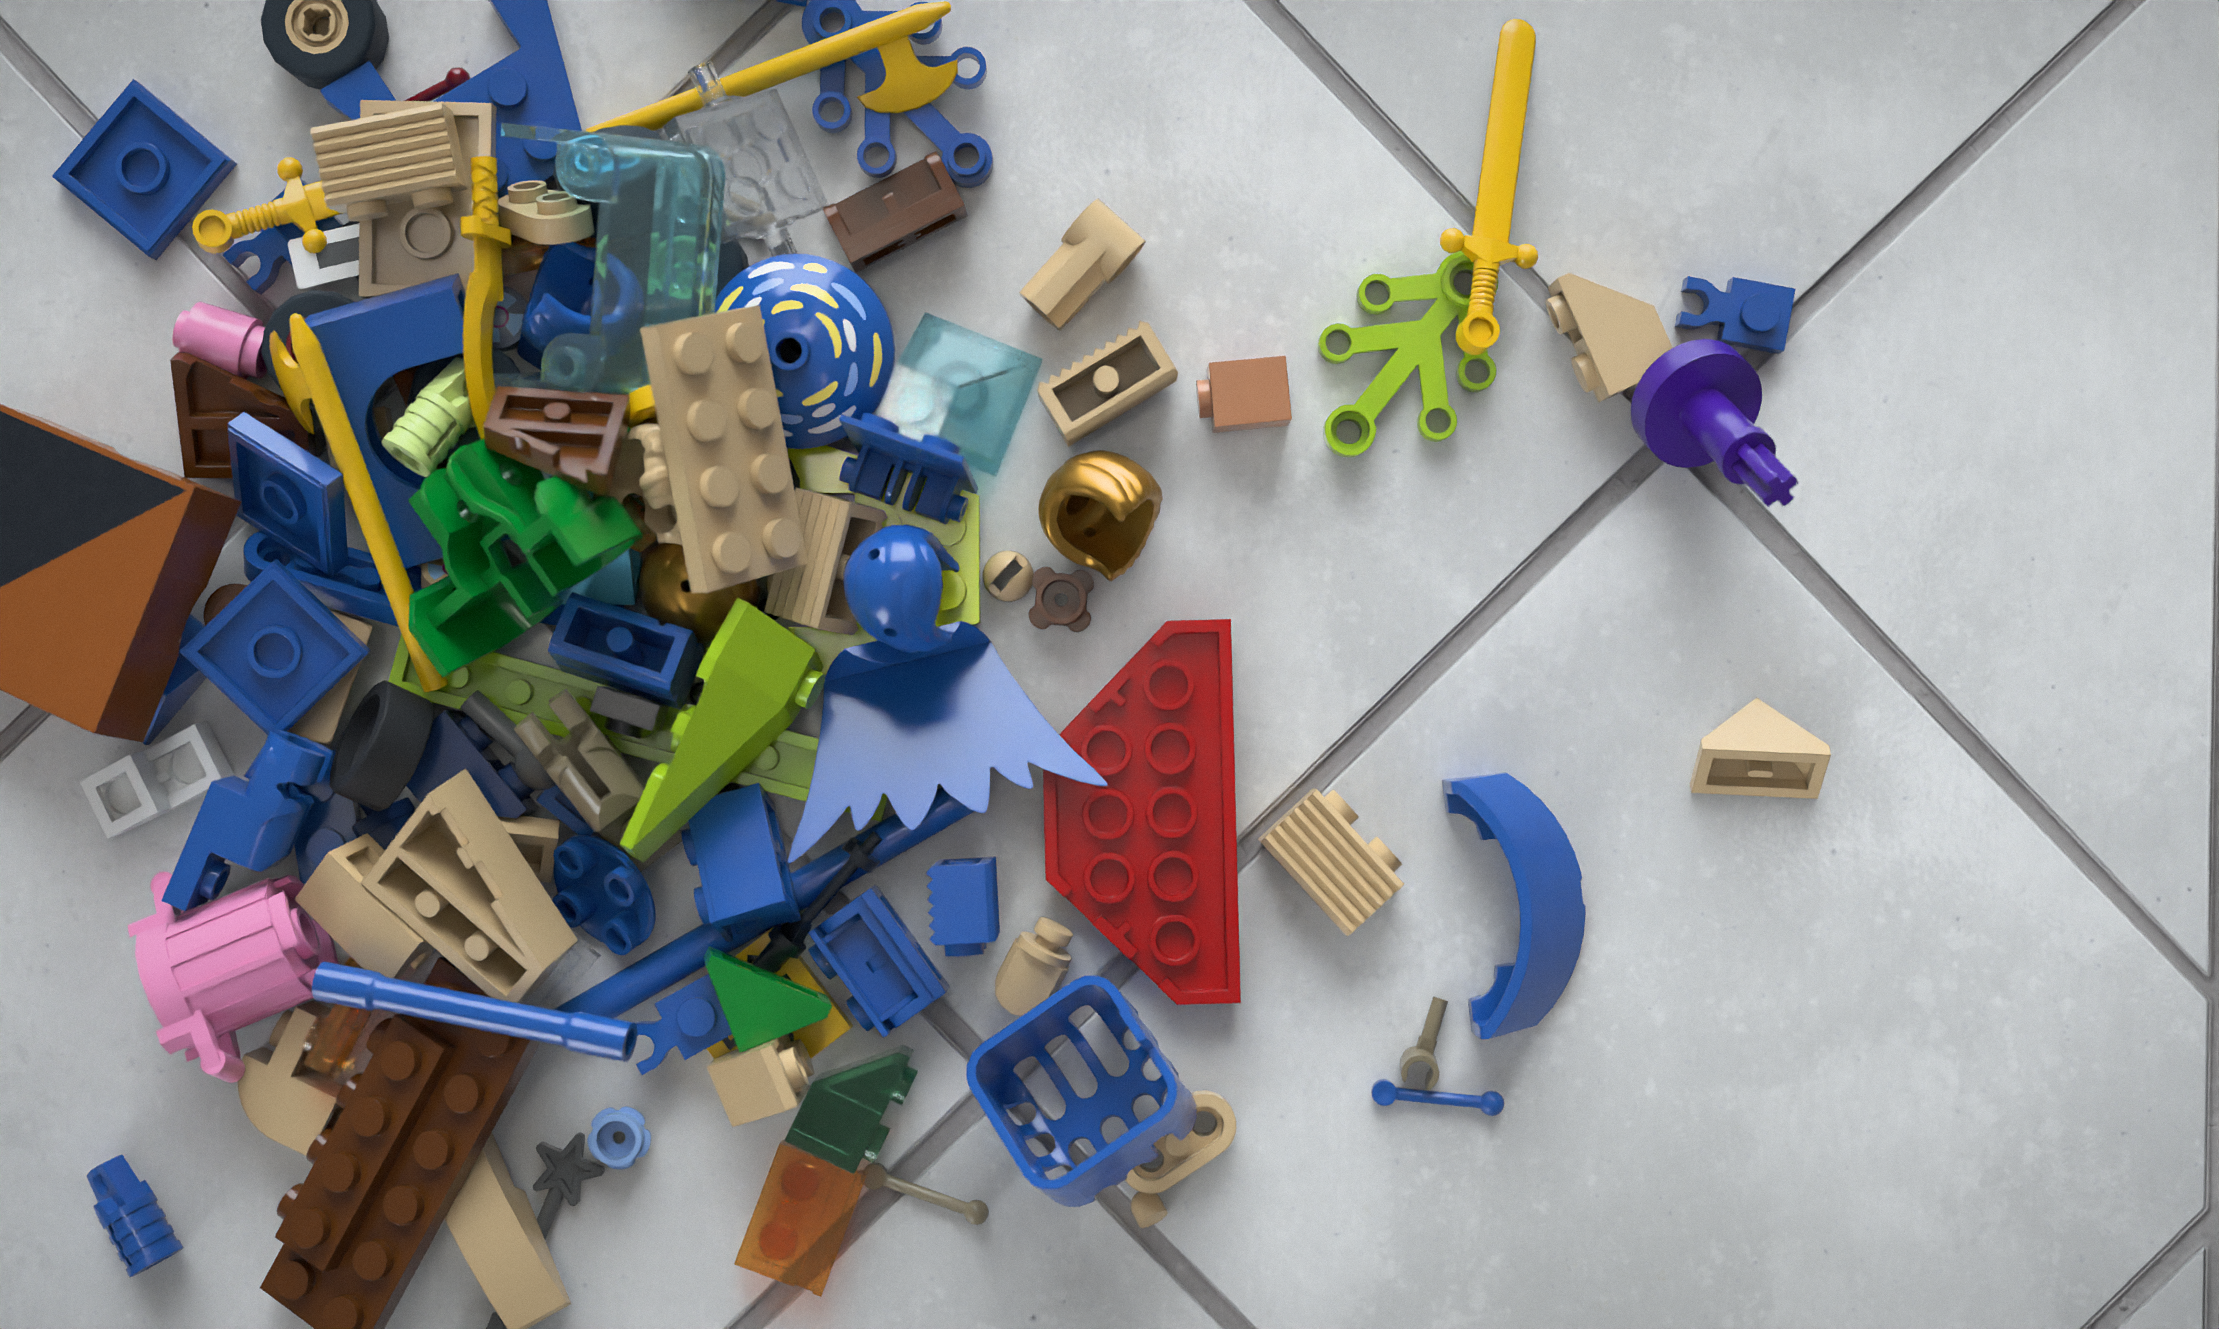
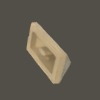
M1755 698L1701 739L1690 781L1691 793L1818 799L1831 757L1830 747L1760 699Z

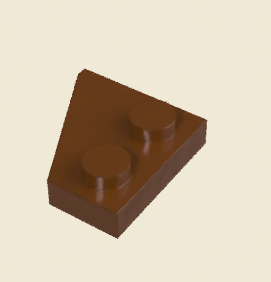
M178 352L170 359L185 478H233L227 423L243 412L317 457L315 431L313 435L305 430L295 417L285 397L190 353Z
M497 386L483 424L485 447L545 473L557 476L564 481L595 494L608 495L630 422L629 395Z

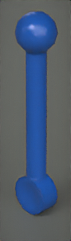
M1386 1079L1376 1081L1371 1089L1374 1101L1382 1106H1388L1395 1100L1479 1108L1484 1114L1489 1116L1498 1115L1504 1108V1099L1496 1091H1487L1482 1096L1398 1088L1390 1080Z

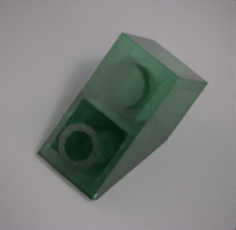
M900 1045L818 1074L812 1082L784 1141L852 1174H855L862 1158L874 1164L891 1129L880 1124L890 1100L902 1106L918 1073V1070L908 1066L914 1049Z

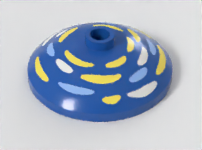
M785 254L764 259L747 267L737 274L719 293L708 314L760 305L786 448H816L839 441L848 436L839 421L841 414L861 420L863 413L874 414L889 389L894 372L896 350L894 333L889 316L881 300L866 281L855 272L835 261L820 256ZM789 338L796 339L802 348L800 358L792 364L785 362L780 354L782 343Z

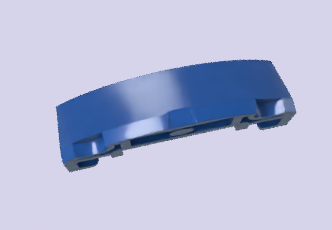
M1508 773L1442 780L1446 812L1461 814L1470 819L1476 825L1481 840H1498L1508 860L1519 901L1520 934L1516 961L1514 963L1495 965L1493 977L1495 980L1490 989L1482 996L1479 995L1468 999L1471 1031L1482 1040L1491 1039L1537 1026L1564 992L1575 969L1584 936L1586 908L1582 897V875L1572 845L1556 817L1539 797Z

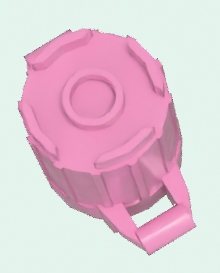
M159 872L153 877L150 884L151 891L154 894L157 913L127 926L130 937L137 935L135 955L139 976L148 1001L163 1027L156 1031L160 1045L169 1054L186 1048L187 1050L184 1053L187 1062L200 1057V1066L205 1073L229 1083L237 1082L245 1073V1064L241 1060L235 1031L313 999L312 982L318 966L322 962L338 964L333 939L314 919L311 920L307 912L294 900L304 887V884L296 876L286 875L281 878H266L199 907L183 911L161 901L172 874L169 872Z

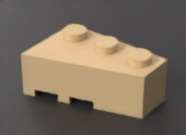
M466 768L425 797L361 882L364 887L491 998L521 1003L546 981L578 941Z

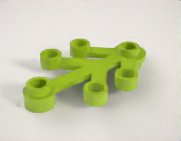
M1462 251L1453 253L1445 258L1436 273L1389 278L1383 274H1372L1367 276L1358 287L1357 302L1365 312L1374 315L1386 312L1394 302L1437 299L1421 320L1350 328L1345 324L1336 323L1326 327L1321 333L1318 340V351L1324 360L1332 364L1344 363L1353 354L1397 349L1354 405L1340 406L1326 419L1323 427L1324 441L1327 447L1336 455L1347 458L1355 457L1364 453L1371 446L1376 435L1375 418L1417 365L1423 409L1417 418L1419 433L1429 441L1439 442L1448 438L1455 431L1457 415L1454 409L1449 406L1441 334L1456 315L1458 325L1467 317L1471 294L1465 295L1458 292L1454 286V278L1459 273H1468L1473 276L1474 263ZM1373 283L1383 285L1388 292L1387 301L1381 305L1370 303L1365 296V289L1368 285ZM1332 333L1345 335L1349 341L1348 351L1341 355L1331 353L1326 346L1327 336ZM1488 350L1480 355H1470L1463 351L1464 358L1456 368V379L1459 385L1469 392L1485 390L1493 383L1496 377V365L1493 359L1488 356ZM1471 361L1481 362L1487 370L1486 380L1482 383L1469 381L1465 374L1467 363ZM1437 410L1446 415L1448 427L1445 432L1434 433L1429 430L1426 425V416L1429 412ZM1343 421L1355 423L1360 431L1358 441L1353 444H1346L1340 441L1336 432L1338 424Z

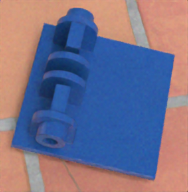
M863 413L861 420H857L841 414L839 421L859 453L857 459L847 457L841 468L839 479L849 484V491L881 501L887 486L885 503L894 505L909 472L912 473L905 492L903 510L911 512L919 498L915 508L917 514L937 520L943 524H947L950 519L957 522L962 521L968 506V498L960 496V493L963 489L976 494L978 486L965 457L959 455L960 448L957 445L929 434H925L921 442L898 434L900 429L898 425L877 415Z

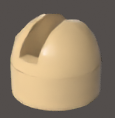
M1006 550L994 554L986 562L983 569V582L987 591L994 598L1004 602H1013L1023 598L1030 591L1034 572L1025 556L1015 551ZM1015 560L1022 569L1009 580L1001 591L993 582Z

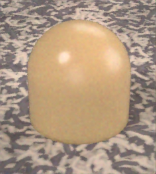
M1137 1192L1131 1200V1211L1140 1228L1152 1226L1168 1214L1157 1193Z

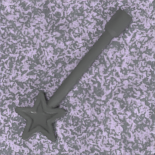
M578 1132L564 1150L545 1142L539 1143L535 1148L547 1167V1170L533 1185V1190L536 1192L549 1189L537 1218L545 1240L563 1197L565 1196L571 1206H575L580 1201L581 1181L602 1176L605 1172L604 1166L583 1158L585 1134ZM493 1312L486 1329H507L497 1312Z

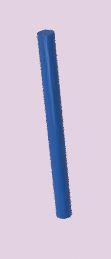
M943 787L937 789L926 817L916 830L910 831L899 819L897 813L853 838L863 843L874 831L883 839L871 854L880 860L877 866L879 867L975 811L962 805L950 796ZM846 842L791 873L799 912L808 908L849 860L851 855L842 849ZM859 867L843 887L869 872ZM701 924L553 1010L566 1013L583 1012L616 1018L705 967L704 955L708 946L729 953L774 926L751 933L736 934L734 924H730L734 940L727 942L711 924Z

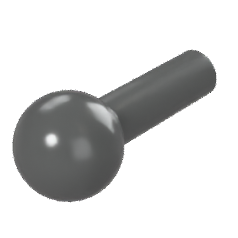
M479 690L475 691L463 703L460 709L515 758L514 766L518 779L525 786L534 790H547L556 786V783L545 771L541 763L514 731L516 724Z

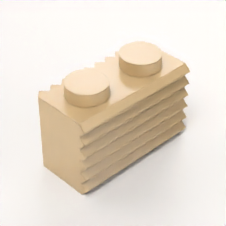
M443 103L311 128V136L314 141L313 147L316 152V161L319 166L325 203L328 208L336 212L347 213L349 221H365L387 216L389 214L387 205L412 200L415 209L444 206L453 202L452 192L469 189L454 114Z
M1139 321L1137 329L1128 327L1126 336L1117 334L1115 343L1106 341L1104 350L1095 348L1093 357L1084 355L1082 363L1073 361L1071 370L1061 368L1060 377L1050 375L1049 383L1039 381L1037 392L1039 400L1069 447L1176 382L1179 373L1149 323Z
M796 487L795 496L808 564L768 576L767 590L769 594L764 612L811 628L853 635L858 631V627L844 593V570L856 547L864 539L883 528L882 522L887 519L884 510L843 498Z
M1312 788L1257 840L1348 937L1404 885L1394 873L1402 863L1377 836L1368 844L1350 826L1359 816L1335 790H1332L1324 797L1317 789Z

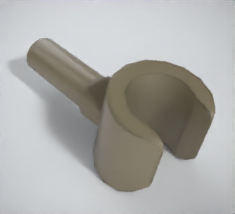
M1433 997L1422 1034L1419 1036L1416 1046L1408 1048L1402 1054L1399 1066L1404 1083L1408 1076L1409 1067L1418 1061L1426 1062L1430 1065L1425 1079L1426 1090L1433 1088L1439 1080L1440 1072L1434 1051L1448 1001Z

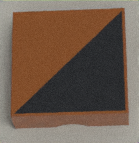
M0 404V690L93 734L144 742L177 661L187 619L198 598L208 585L241 501L173 472L128 458L118 453L109 445L50 420Z

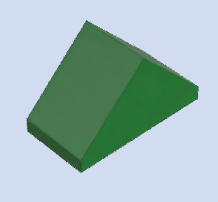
M708 946L704 955L705 965L740 1053L828 1017L832 1004L827 995Z

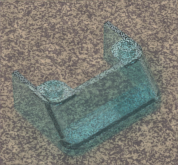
M502 123L501 136L557 142L556 172L561 186L568 194L577 199L598 201L599 213L590 334L564 333L558 335L545 348L541 372L494 374L495 387L505 386L628 395L638 388L651 385L640 328L715 313L726 181L725 167L720 156L709 146L698 143Z

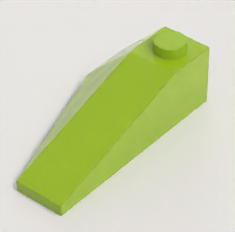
M737 597L697 671L696 676L705 680L697 705L692 706L687 712L680 711L670 731L674 733L671 742V752L675 753L670 765L661 763L651 773L620 842V845L633 858L644 863L794 722L801 707L811 708L825 682V674L821 673L824 666L816 649L750 603Z

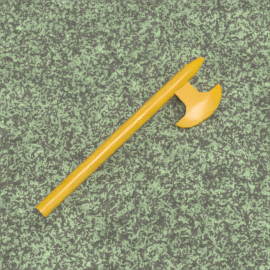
M947 1L916 4L586 129V134L602 128L621 125L641 126L656 131L877 47L886 69L885 80L878 89L858 96V100L864 107L878 113H902L918 109L936 100L952 85L958 73L957 60L936 67L924 65L916 57L909 35L927 29L950 13L951 5Z
M293 314L290 316L289 321L293 351L298 363L291 358L275 330L270 334L269 347L279 385L299 423L307 432L314 435L312 415L309 407V401L312 398L339 472L343 474L344 485L424 692L440 689L448 684L447 678L441 677L408 629L409 595L414 593L321 345L300 314Z

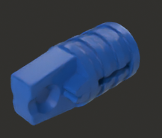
M123 1155L116 1156L96 1166L86 1175L98 1201L93 1207L103 1229L107 1230L109 1239L118 1250L117 1254L120 1260L125 1263L127 1267L125 1270L130 1278L157 1265L184 1248L180 1240L176 1239L175 1231L171 1224H168L165 1219L166 1215L163 1209L158 1206L156 1195L146 1180L139 1181Z

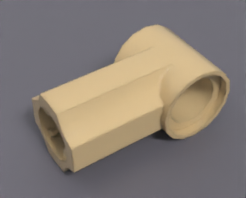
M1098 198L1071 224L1061 239L1063 244L1019 292L1020 296L1042 318L1059 331L1071 321L1104 282L1109 284L1122 273L1146 243L1137 232Z

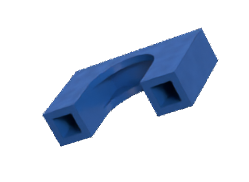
M459 273L308 315L304 320L321 345L405 568L443 558V553L438 542L408 502V499L421 489L422 481L427 477H423L405 467L382 445V437L378 431L374 415L375 396L377 389L382 383L404 369L463 353V319L466 293ZM505 535V536L501 539V541H504V540H507V539H511V538H510L508 535Z

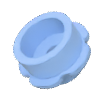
M627 1106L620 1108V1110L609 1107L600 1111L592 1120L593 1130L588 1136V1147L592 1155L612 1169H626L633 1166L635 1159L645 1156L651 1145V1133L644 1127V1116L636 1109ZM617 1131L623 1132L625 1134V1141L622 1143L616 1142L614 1140V1133Z

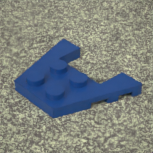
M488 0L520 49L433 101L492 103L496 106V176L498 178V193L496 195H498V199L508 195V186L518 182L539 180L546 182L547 185L555 180L553 171L556 158L567 145L583 136L547 0ZM370 60L320 90L328 105L350 120L360 119V100L396 101Z

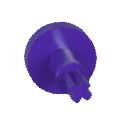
M1713 339L1692 340L1673 347L1650 365L1634 391L1631 402V421L1638 437L1657 458L1669 465L1681 468L1698 467L1715 461L1718 470L1727 480L1735 484H1746L1768 507L1777 500L1783 506H1786L1794 499L1790 490L1799 483L1797 478L1777 459L1774 440L1762 428L1754 425L1762 403L1761 381L1755 369L1734 348L1724 342Z

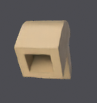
M314 1000L296 1006L294 1011L287 1009L281 1015L269 1040V1044L276 1047L274 1052L261 1047L244 1054L242 1061L245 1064V1073L238 1081L241 1104L254 1126L267 1137L304 1155H307L310 1145L321 1132L329 1128L333 1129L343 1111L336 1104L338 1093L343 1084L309 1069L336 1012Z

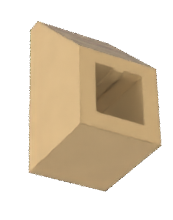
M1571 273L1557 278L1547 287L1551 298L1546 299L1545 304L1552 324L1560 335L1568 333L1577 353V356L1571 358L1576 378L1586 393L1594 391L1598 402L1637 386L1650 365L1665 352L1673 348L1654 305Z
M788 1034L741 1053L738 1049L715 1058L707 1066L732 1127L797 1107L810 1088L808 1077L815 1074L810 1056L801 1039L791 1042Z

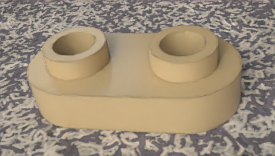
M532 180L512 184L507 188L508 195L498 199L500 226L511 229V234L536 244H562L587 238L594 233L591 206L577 204L576 196L573 192L548 190L547 184L544 181Z
M1200 1090L1192 1092L1197 1105V1113L1207 1111L1214 1115L1216 1123L1213 1129L1207 1133H1200L1192 1129L1182 1141L1173 1134L1163 1136L1154 1143L1155 1147L1163 1154L1161 1164L1155 1168H1146L1140 1164L1129 1171L1125 1181L1139 1192L1147 1194L1166 1191L1224 1152L1232 1143L1236 1133V1118L1228 1101L1212 1091Z

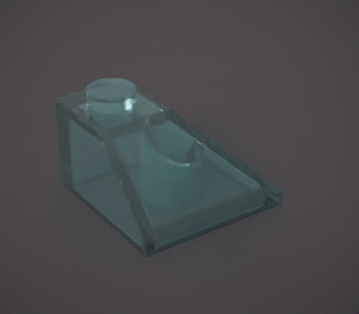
M925 312L896 364L876 415L898 425L900 428L898 434L921 442L923 436L929 434L954 443L960 448L959 455L965 457L969 467L996 477L1043 359Z

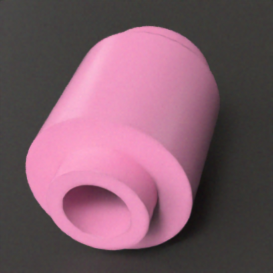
M204 302L196 303L190 311L184 310L179 315L172 337L173 345L179 348V352L190 353L244 379H247L249 376L261 379L267 373L262 356L265 327L261 319Z

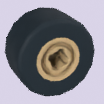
M266 0L261 16L263 41L274 61L308 87L321 90L369 60L376 70L384 60L389 35L386 16L376 0ZM314 24L316 25V26H315V30H314V31H315V34H313V26H314Z

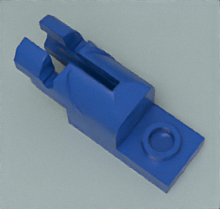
M276 730L275 733L270 731L264 746L243 776L248 778L249 782L234 775L212 781L161 901L187 911L207 903L209 899L215 900L223 890L230 874L231 866L224 863L226 859L257 872H263L276 867L291 854L309 809L314 804L312 795L304 793L300 785L310 786L314 785L315 782H322L333 756V751L294 733L283 730Z

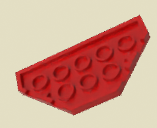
M1231 619L1170 620L1161 626L1059 734L1080 757L1096 770L1108 785L1098 786L1083 783L1043 769L1045 880L1074 905L1129 960L1138 966L1176 1005L1241 1003Z

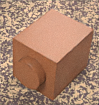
M1286 355L1211 362L1206 370L1207 379L1196 380L1199 418H1211L1212 433L1288 426L1292 420Z

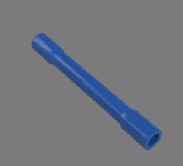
M322 962L318 966L312 982V996L317 1001L367 1011L379 1009L564 1046L572 1052L622 1062L630 1060L637 1040V1025L634 1022L583 1012L566 1013L389 978L376 971L330 962Z

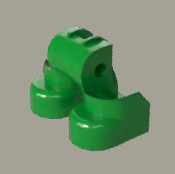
M485 439L470 445H463L449 457L447 468L434 470L422 481L421 489L408 499V502L442 548L445 568L449 574L432 585L409 595L408 629L441 677L444 678L502 648L536 626L562 604L564 600L559 593L579 584L609 565L641 539L643 533L621 502L613 496L601 495L592 499L586 489L564 481L557 476L545 480L541 470L486 448ZM508 535L521 548L523 554L526 553L528 562H522L512 567L501 539Z

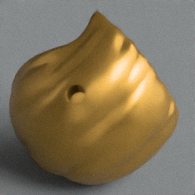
M1104 450L1079 454L1065 461L1063 466L1057 469L1047 480L1039 499L1038 514L1040 524L1045 536L1059 553L1076 564L1100 572L1107 580L1112 582L1118 576L1125 574L1127 569L1133 566L1135 560L1140 556L1141 551L1145 547L1148 536L1154 528L1155 520L1160 513V504L1163 500L1162 490L1150 472L1124 455Z
M659 543L657 547L652 549L643 561L639 578V585L642 590L641 600L647 615L658 619L661 626L670 623L692 630L698 639V643L714 640L737 597L756 608L762 591L757 585L756 579L708 593H692L688 591L684 585L685 581L689 580L683 546L674 543Z

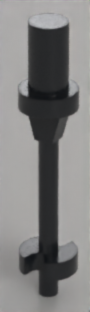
M874 831L863 843L851 837L842 847L844 851L851 855L849 860L800 915V921L790 924L787 922L784 925L778 924L773 927L768 933L771 941L751 964L776 974L790 957L798 959L806 949L804 940L813 926L811 923L855 871L860 867L866 872L872 873L879 865L880 860L871 854L883 839Z

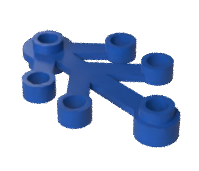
M811 0L803 12L802 30L810 45L898 11H862L856 0ZM922 1V2H916V3L912 4L911 6H914V5H916V4H925V3H928V2H923V1ZM830 13L841 14L845 18L844 26L837 32L825 31L822 28V20L826 15ZM942 19L935 22L929 32H917L909 35V38L921 45L933 43L942 32ZM972 47L959 48L951 56H916L921 63L930 67L940 66L957 60L958 64L966 58L977 61L980 68L974 77L962 78L958 74L956 75L953 83L962 89L970 90L977 88L984 82L987 75L984 56L980 51ZM876 48L849 58L865 74V93L876 90L883 84L886 69L880 52ZM846 59L820 69V95L813 103L812 113L817 125L828 133H839L845 130L852 120V109L849 101L844 96ZM829 102H838L844 107L843 116L836 122H827L821 118L822 108ZM931 103L918 109L903 112L942 152V162L955 185L963 188H973L983 184L989 178L993 169V157L988 143L982 137L973 133L960 134ZM865 107V140L858 148L857 159L863 172L873 178L888 176L896 166L897 156L891 144V113H878ZM873 147H882L889 153L888 161L881 167H871L865 161L867 152ZM965 147L975 149L979 154L978 162L971 168L958 166L955 162V156L960 149Z

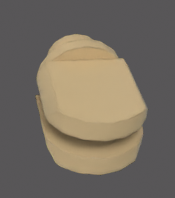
M1046 917L1038 919L1034 927V931L1037 934L1023 931L1018 938H1015L998 970L995 979V995L1001 1006L1013 1015L1023 1016L1055 994L1069 970V963L1072 958L1061 947L1068 946L1073 933L1060 923Z

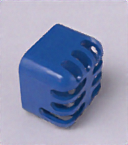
M1097 975L1083 976L1070 982L983 1042L971 1054L967 1063L966 1079L970 1090L1023 1176L1049 1198L1066 1207H1081L1094 1202L1096 1194L1111 1185L1120 1184L1127 1179V1174L1133 1168L1142 1163H1150L1158 1158L1160 1155L1154 1145L1158 1139L1167 1134H1173L1182 1141L1195 1125L1197 1105L1192 1093L1179 1079L1177 1070L1162 1053L1158 1041L1141 1021L1138 1011L1108 979ZM1089 1005L1101 1017L1128 1057L1129 1067L1123 1075L1114 1077L1108 1074L1083 1034L1069 1018L1074 1011ZM1128 1029H1130L1137 1042L1141 1045L1136 1050L1127 1049L1124 1045V1035ZM1060 1035H1066L1073 1043L1097 1080V1090L1093 1096L1089 1098L1077 1096L1067 1078L1045 1048L1052 1039ZM1033 1056L1042 1065L1066 1103V1111L1061 1118L1050 1120L1045 1117L1034 1097L1014 1070V1067L1020 1061ZM1150 1058L1162 1075L1156 1081H1150L1144 1076L1143 1068ZM1140 1096H1152L1160 1108L1148 1118L1139 1122L1133 1111V1105ZM1023 1103H1030L1036 1110L1034 1120L1025 1125H1016L1006 1110ZM1111 1117L1121 1118L1129 1131L1108 1144L1102 1134L1103 1123ZM1042 1134L1052 1135L1055 1140V1148L1053 1152L1046 1156H1035L1025 1142ZM1087 1139L1092 1143L1097 1153L1076 1166L1071 1158L1070 1148L1076 1140ZM1062 1165H1069L1073 1168L1057 1179L1049 1180L1045 1172Z

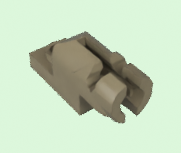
M565 689L549 699V706L570 731L566 737L561 740L555 739L533 712L514 727V731L592 830L598 832L604 840L610 842L626 854L639 871L642 872L682 842L681 830L679 829L644 863L633 858L620 845L646 785L611 739L601 732L583 707Z

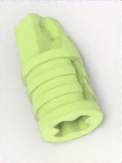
M456 357L416 396L415 402L408 406L404 411L403 417L397 420L393 425L392 431L388 432L381 441L384 448L396 460L423 477H428L437 469L436 466L442 463L448 455L447 452L456 445L460 435L467 431L473 420L466 386L464 359Z

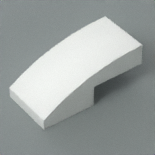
M208 721L193 724L143 752L130 754L80 781V784L107 839L207 793L212 781L233 776L234 774Z

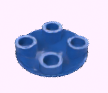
M583 834L570 837L554 850L553 857L555 862L553 870L558 894L553 897L552 901L570 928L580 926L589 935L606 944L613 953L618 955L628 954L650 937L656 920L653 896L645 878L626 854L602 838Z

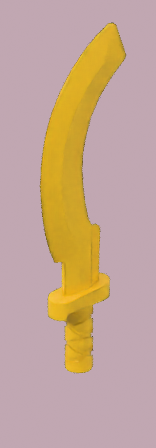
M490 156L470 158L471 181L473 182L471 184L473 214L472 216L460 217L461 237L474 242V272H470L464 304L463 357L469 403L481 440L484 439L483 424L496 390L493 374L492 347L495 308L497 303L504 299L501 249L512 246L511 229L500 227L498 222V195H496L498 193V178L496 176L497 158Z

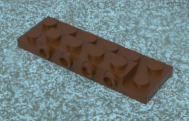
M438 957L424 983L425 985L490 997L445 957ZM395 1014L393 1018H386L381 1021L371 1032L367 1040L366 1048L373 1055L363 1074L357 1073L352 1076L338 1093L336 1104L343 1111L333 1129L329 1128L321 1132L307 1151L306 1159L313 1164L304 1183L296 1184L289 1189L279 1202L277 1215L283 1219V1222L275 1238L284 1244L260 1288L314 1329H385L541 1042L404 1014Z

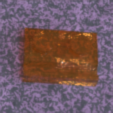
M782 1140L779 1143L734 1264L793 1287L797 1285L813 1291L812 1294L821 1297L868 1172L861 1169L856 1170L841 1164L842 1162Z

